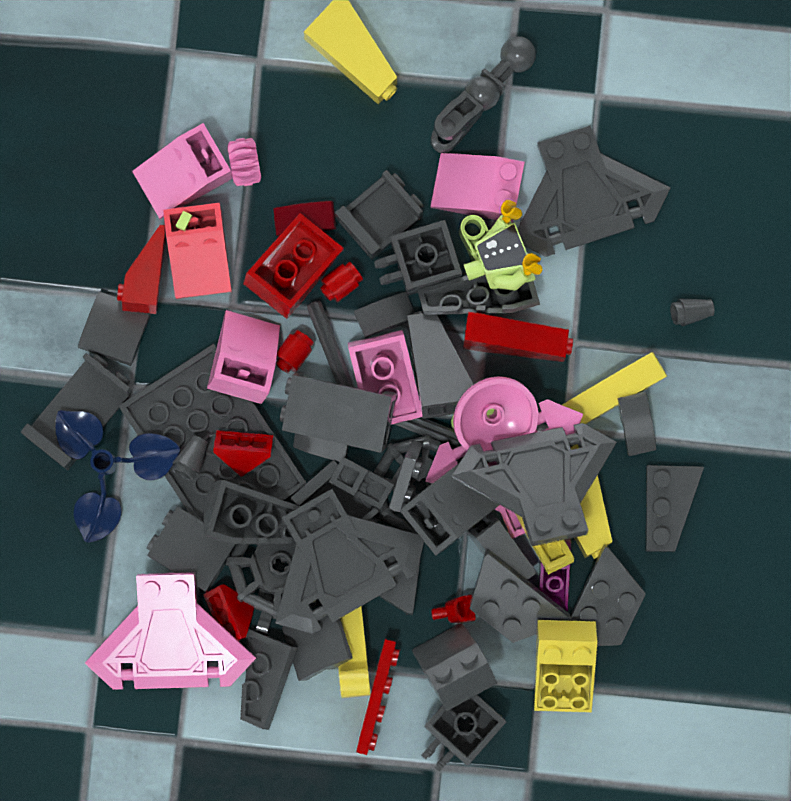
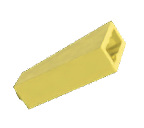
M333 0L304 31V40L377 104L383 99L389 100L397 91L396 74L349 0Z
M576 444L570 448L573 450L579 448V446ZM598 475L580 504L589 531L587 535L574 538L584 557L592 555L593 559L598 558L603 545L609 546L612 543Z

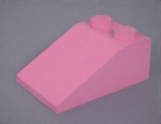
M441 153L430 208L497 220L502 215L501 205L504 201L511 200L516 202L517 205L524 161L497 156Z
M403 330L349 342L348 349L358 389L381 394L385 391L397 393L394 417L391 424L422 417L420 400Z

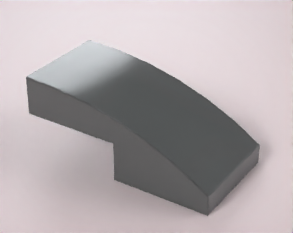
M406 292L385 298L354 311L365 339L386 329H393L407 323V315L415 313Z
M642 392L617 398L628 455L633 456L656 450L653 424L646 393Z
M342 457L329 481L382 510L395 486L393 483Z

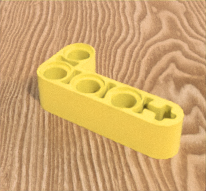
M360 606L340 618L353 659L338 666L342 699L370 696L362 607Z

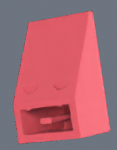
M220 203L163 210L175 298L181 299L232 292ZM183 211L193 216L185 231L176 227Z

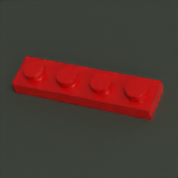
M386 639L384 641L356 753L367 755L368 750L374 751L378 734L373 733L375 722H382L386 707L380 705L383 693L389 695L393 679L388 677L390 665L396 667L400 652L399 649H395L396 642Z

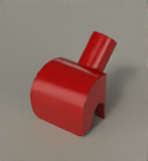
M468 594L447 600L444 607L433 608L431 610L433 620L448 618L450 623L475 621V613L470 610L472 595Z

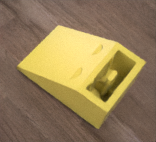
M538 620L534 711L592 712L597 653L596 622Z

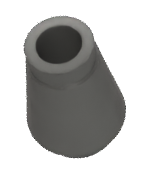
M677 299V302L671 303L670 306L672 321L675 325L680 324L683 327L713 316L714 304L711 299Z
M192 436L191 440L173 461L174 467L172 471L187 480H193L195 476H198L208 442L198 436Z

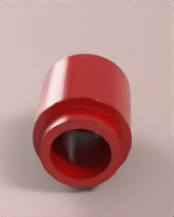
M348 262L346 265L341 264L321 279L323 286L320 287V290L329 301L335 299L339 302L359 287L358 283L363 278L354 265Z
M298 330L293 334H289L277 350L275 365L285 373L290 371L297 372L312 352L311 347L314 342Z

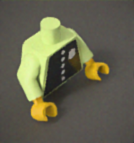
M506 200L501 205L502 215L485 236L475 244L479 259L464 264V269L469 281L485 275L490 289L499 288L515 291L526 282L536 280L535 275L541 274L543 269L541 265L537 264L541 260L540 257L533 253L527 254L515 223L512 224L511 219L518 220L521 218V209L516 208V202Z

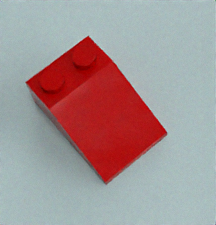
M299 213L249 269L243 284L288 319L344 248Z

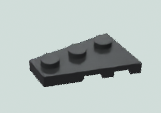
M646 466L645 552H675L704 467Z
M249 628L245 637L248 639L247 650L256 659L246 669L245 683L242 684L240 719L261 729L269 730L297 647Z

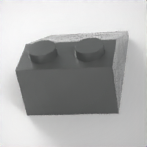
M462 623L411 650L446 711L498 683L488 661Z

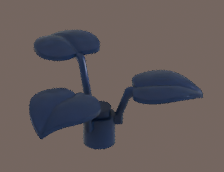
M58 411L55 428L60 448L69 457L77 460L83 459L90 450L92 452L90 464L99 473L98 479L100 481L101 496L94 492L86 493L77 500L74 506V520L84 541L91 543L105 538L117 527L121 519L122 509L120 502L115 498H106L105 475L112 474L116 470L118 463H134V471L140 478L148 481L161 479L170 471L173 461L180 453V447L174 441L159 434H142L130 442L129 451L132 455L131 458L115 457L107 450H96L94 447L103 438V426L96 416L83 411Z

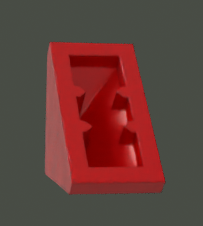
M217 430L213 453L242 477L271 457L274 435Z
M222 584L205 593L204 598L213 618L234 638L240 641L247 636L254 606L244 601L240 602L237 599L238 593Z

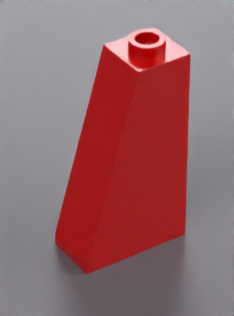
M468 312L463 349L564 362L566 355H571L573 338H568V329Z

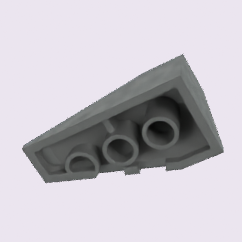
M466 275L418 290L424 315L468 314V312L513 313L540 305L534 281L526 282L515 291L499 288L490 289L485 275L470 281Z

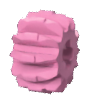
M252 138L236 139V141H230L227 147L233 182L236 186H250L254 183H259L261 172L255 141Z

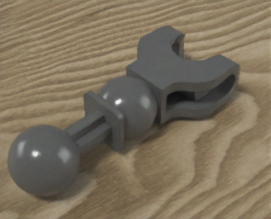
M518 36L508 39L501 48V61L491 72L483 69L481 75L470 80L460 96L451 101L437 116L430 140L434 150L439 153L451 152L482 116V112L496 105L499 96L503 94L505 88L504 81L513 72H524L534 64L536 50L530 40ZM438 136L445 140H451V142L448 144H441L438 141Z

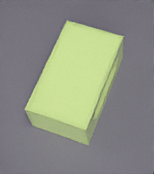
M183 211L176 227L185 231L193 216Z

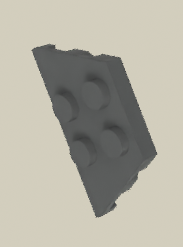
M603 545L571 612V621L596 622L597 646L622 644L646 595L645 591L606 545Z
M489 549L485 551L482 567L476 580L475 591L470 601V610L512 643L536 635L538 620L571 621V614Z

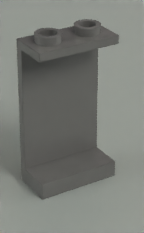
M87 353L84 354V363L31 426L27 423L21 431L26 438L67 471L77 459H73L65 454L58 443L55 428L58 411H83L91 413L100 420L104 428L119 410V405L125 402L133 392L128 387L130 381L118 371L115 375L108 371L106 368L109 364L97 354L93 358Z
M299 371L293 374L292 378H288L285 387V394L288 395L287 406L283 405L280 413V422H283L282 431L380 453L387 448L397 393L385 391L381 394L304 377V372ZM346 406L354 407L353 414Z

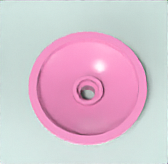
M491 377L481 380L471 386L457 403L453 417L455 435L466 451H468L471 445L481 444L483 451L493 450L492 441L535 433L538 424V407L531 392L514 379ZM489 409H494L493 414L486 415Z

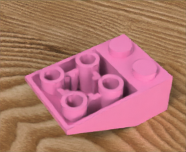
M204 123L177 137L132 171L159 219L164 218L163 210L181 208L233 179L229 166Z
M226 310L207 389L262 404L270 392L276 364L280 326Z

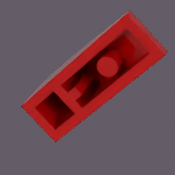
M159 225L125 274L124 284H119L117 301H122L123 311L157 314L166 238L165 225Z

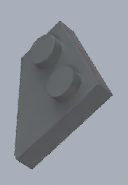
M412 440L389 506L391 510L400 512L403 503L408 504L410 502L414 488L409 487L412 478L417 479L422 462L418 461L423 445L421 442Z

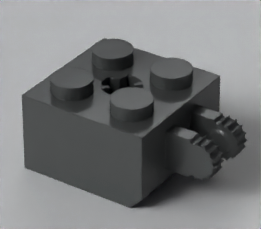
M445 220L391 237V246L394 254L374 262L376 269L385 268L393 264L398 265L399 271L383 275L379 280L381 285L402 280L407 296L418 293L419 289L462 276ZM425 253L428 257L434 258L429 263L420 261L422 254Z
M478 695L448 711L442 706L424 726L436 739L421 756L424 759L431 757L438 745L442 743L449 751L444 757L440 758L434 768L440 772L454 755L468 766L507 721ZM460 717L462 719L469 717L473 722L470 723V725H473L471 731L465 729L461 732L457 727L460 725L457 723V720Z

